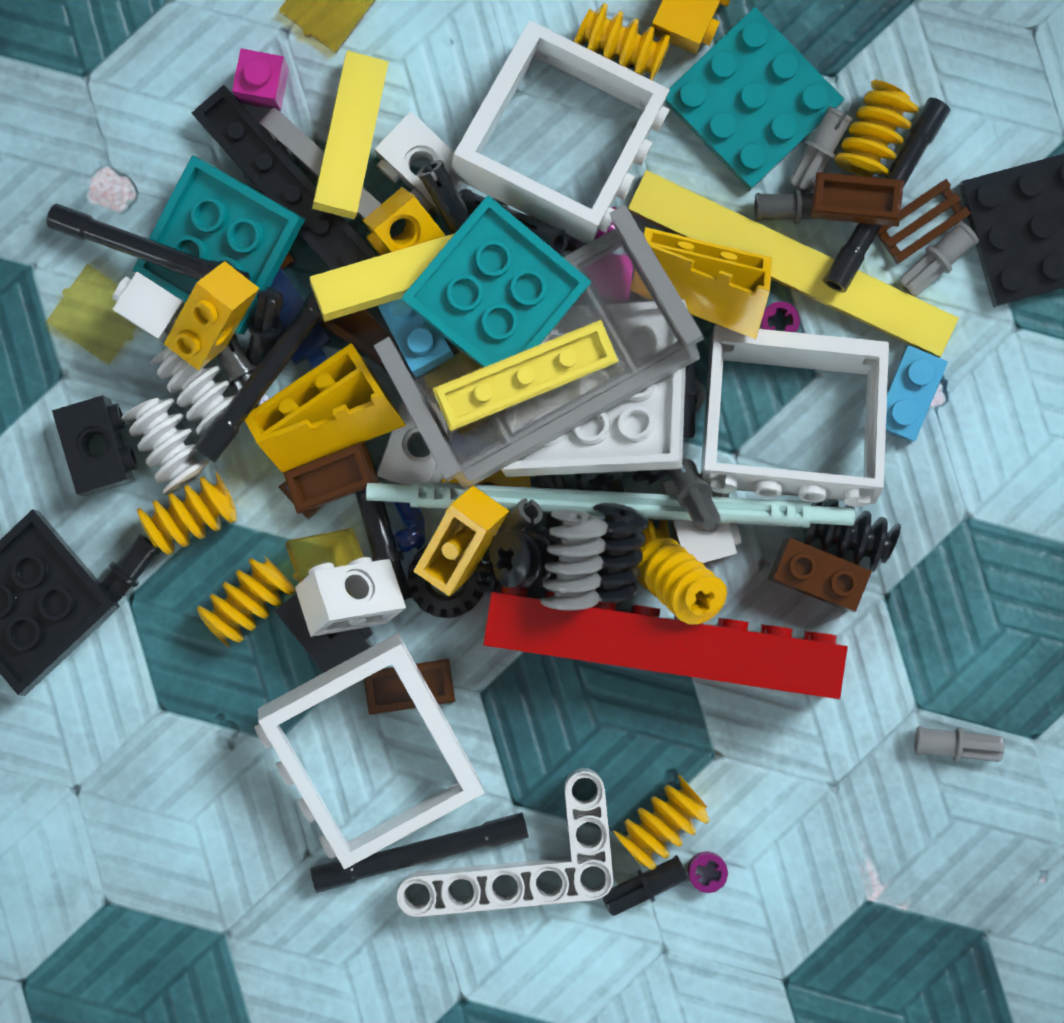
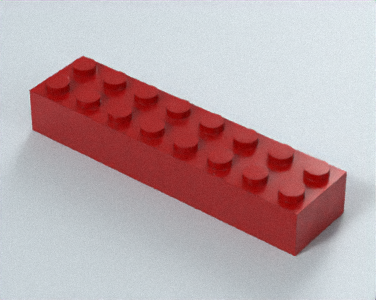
M502 586L501 593L491 592L483 646L839 700L841 697L848 646L836 644L837 635L804 631V638L798 639L792 638V628L761 624L760 633L748 631L749 622L718 618L717 626L703 623L687 624L680 621L676 615H674V620L660 618V608L632 605L631 613L615 611L616 602L598 601V604L591 608L558 610L543 606L541 599L528 598V588H507ZM545 591V597L555 595V592Z

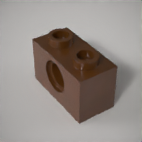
M786 538L783 539L768 580L847 612H856L872 571L795 539Z

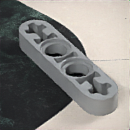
M273 107L259 124L273 140L318 180L324 151L287 117ZM362 188L357 216L361 220L365 219L381 205L364 188Z

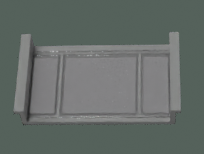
M625 204L609 213L615 229L563 257L589 278L592 283L541 343L543 344L601 320L619 361L617 364L450 432L433 393V388L482 369V367L445 337L455 358L415 378L401 350H398L390 337L374 345L447 482L456 478L463 489L466 490L701 359L696 343L703 340L704 337Z

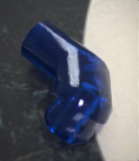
M394 502L405 526V529L398 531L394 536L399 549L404 553H408L414 548L419 550L425 544V517L421 508L410 507V503Z

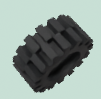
M428 544L425 545L424 548L414 555V559L409 564L407 571V585L412 599L423 611L432 616L442 618L457 617L473 609L484 594L485 589L482 588V585L486 583V579L479 583L475 570L473 575L456 594L450 597L438 594L432 588L431 583L414 572Z

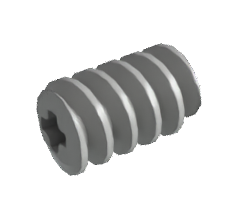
M572 510L554 511L551 513V516L563 521V526L551 527L549 534L560 538L561 543L548 545L547 552L559 556V561L546 563L545 569L557 574V578L544 580L543 587L554 591L555 595L543 597L541 604L558 610L591 608L597 605L599 601V595L594 589L600 587L601 577L596 572L602 569L603 559L597 554L605 550L606 543L600 536L606 534L608 525L605 521L588 513Z

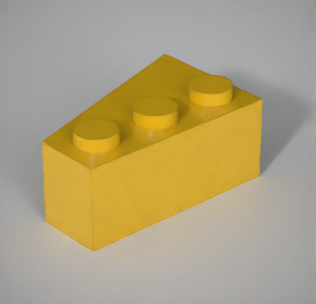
M645 227L643 234L680 298L682 300L685 299L689 313L757 339L770 293L772 257ZM635 269L630 291L639 294L647 300L654 301Z
M352 343L253 409L245 419L257 444L282 473L357 443H363L407 426L376 375Z

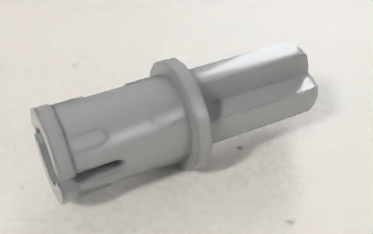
M828 106L827 112L811 141L806 139L805 144L808 146L789 179V182L794 187L807 193L813 190L816 172H823L830 158H835L834 151L853 118Z
M959 222L934 247L929 245L925 249L926 254L900 277L899 281L904 290L914 297L918 296L943 272L949 274L952 271L951 265L974 244L976 245L979 242L973 230L965 223Z
M918 726L914 737V753L952 757L954 762H960L961 758L999 762L1003 757L1004 742L1000 736L966 733L960 727H957L955 731Z

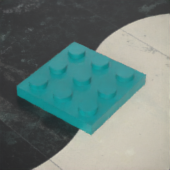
M754 7L669 88L670 91L665 104L751 191L820 125L828 106L837 109L845 99L769 20Z
M192 155L149 239L208 261L214 260L220 263L225 261L234 268L248 272L250 281L260 288L259 291H264L266 287L271 286L306 219L199 157ZM139 258L132 270L135 273H140L184 302L187 301L194 286L199 281ZM257 294L237 327L236 333L245 335L249 319L255 312Z
M487 195L401 297V301L480 367L484 368L540 345L590 286L592 281Z

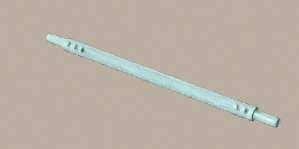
M412 481L411 485L367 483L366 500L410 503V507L448 509L468 489L464 490L460 484L447 482ZM473 485L508 509L509 512L520 500L527 498L528 502L532 499L538 503L543 514H551L557 510H572L588 513L593 516L605 517L604 514L595 511L593 506L600 503H617L640 511L648 519L692 521L688 511L680 506L677 495ZM712 497L720 514V521L718 523L809 528L810 524L854 526L855 508L811 506V502L794 500Z

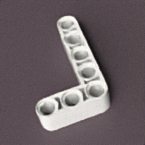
M580 768L570 773L565 781L564 792L571 857L413 872L407 875L400 884L397 892L399 907L409 916L424 917L590 901L603 898L610 892L613 886V870L605 788L602 779L595 771L588 768ZM589 778L596 783V793L590 800H578L572 794V786L578 779ZM593 822L600 827L601 835L595 843L583 844L576 838V831L581 824ZM596 866L604 871L605 879L600 886L588 888L580 881V876L587 867ZM547 870L558 873L562 879L559 888L552 892L541 890L536 883L538 876ZM498 876H512L518 884L516 892L509 896L497 894L492 884ZM457 879H465L472 884L474 893L467 900H457L450 894V884ZM414 883L423 884L429 890L430 898L424 904H414L408 900L406 888Z

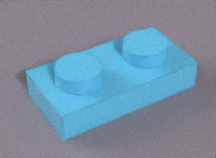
M401 299L378 305L415 378L455 358L445 337L403 303Z
M910 345L905 347L887 390L886 432L912 443L916 441L948 361Z

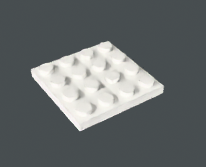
M683 299L682 301H683V303L685 304V306H686V308H687L685 299ZM655 302L606 305L639 363L677 342L676 337ZM590 306L571 307L541 344L597 322L598 319ZM615 349L614 352L619 361L617 364L507 408L505 420L512 433L624 372L626 368ZM686 367L502 469L506 477L682 469Z

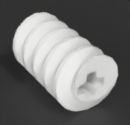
M166 348L150 361L152 365L161 364L157 370V375L161 379L171 378L166 387L170 393L182 392L177 398V405L180 408L192 406L187 412L186 418L189 422L201 421L196 428V433L199 436L206 432L215 418L223 413L236 396L224 398L222 395L230 385L228 380L214 383L213 378L221 370L219 366L207 369L203 367L198 371L170 348Z
M154 398L130 409L122 415L121 420L124 422L135 421L128 432L132 437L144 436L138 443L137 448L140 452L153 451L146 459V464L149 467L162 466L156 472L154 478L157 482L171 481L163 491V494L167 495L197 479L202 474L201 471L209 464L208 458L194 460L193 456L198 451L194 448L196 444L185 445L184 441L192 433L191 428L177 430L175 427L183 419V414L168 415L167 410L175 403L174 398L163 400Z

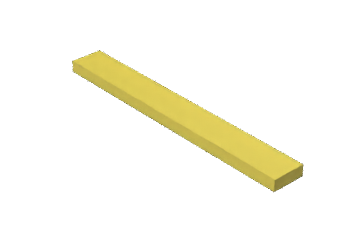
M648 170L645 171L628 207L630 213L676 235L772 257L771 280L938 358L942 356L959 320L958 317L859 270L845 293L838 292L823 282V278L833 263L834 258Z

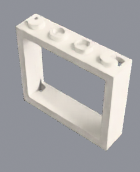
M529 20L455 150L449 176L537 220L556 228L564 229L565 233L588 244L594 240L598 230L606 233L610 227L612 219L609 213L615 210L611 208L615 198L625 199L635 178L634 175L629 173L634 163L642 166L653 142L647 140L650 131L654 130L659 133L670 111L669 108L663 106L670 89ZM535 57L644 111L592 209L481 154Z
M714 324L709 343L700 473L702 480L710 485L712 491L722 494H729L740 490L755 492L757 496L763 498L790 495L799 496L801 500L812 503L830 499L844 501L846 505L853 507L876 504L884 488L889 342L759 329L757 339H753ZM723 360L867 375L863 477L716 463Z
M399 633L258 708L259 724L254 727L261 743L266 749L273 746L281 760L276 763L282 779L288 787L295 784L302 796L297 801L303 815L309 823L316 820L323 832L319 836V840L325 853L330 859L337 857L344 869L485 794L480 778ZM392 664L458 782L347 842L279 724Z

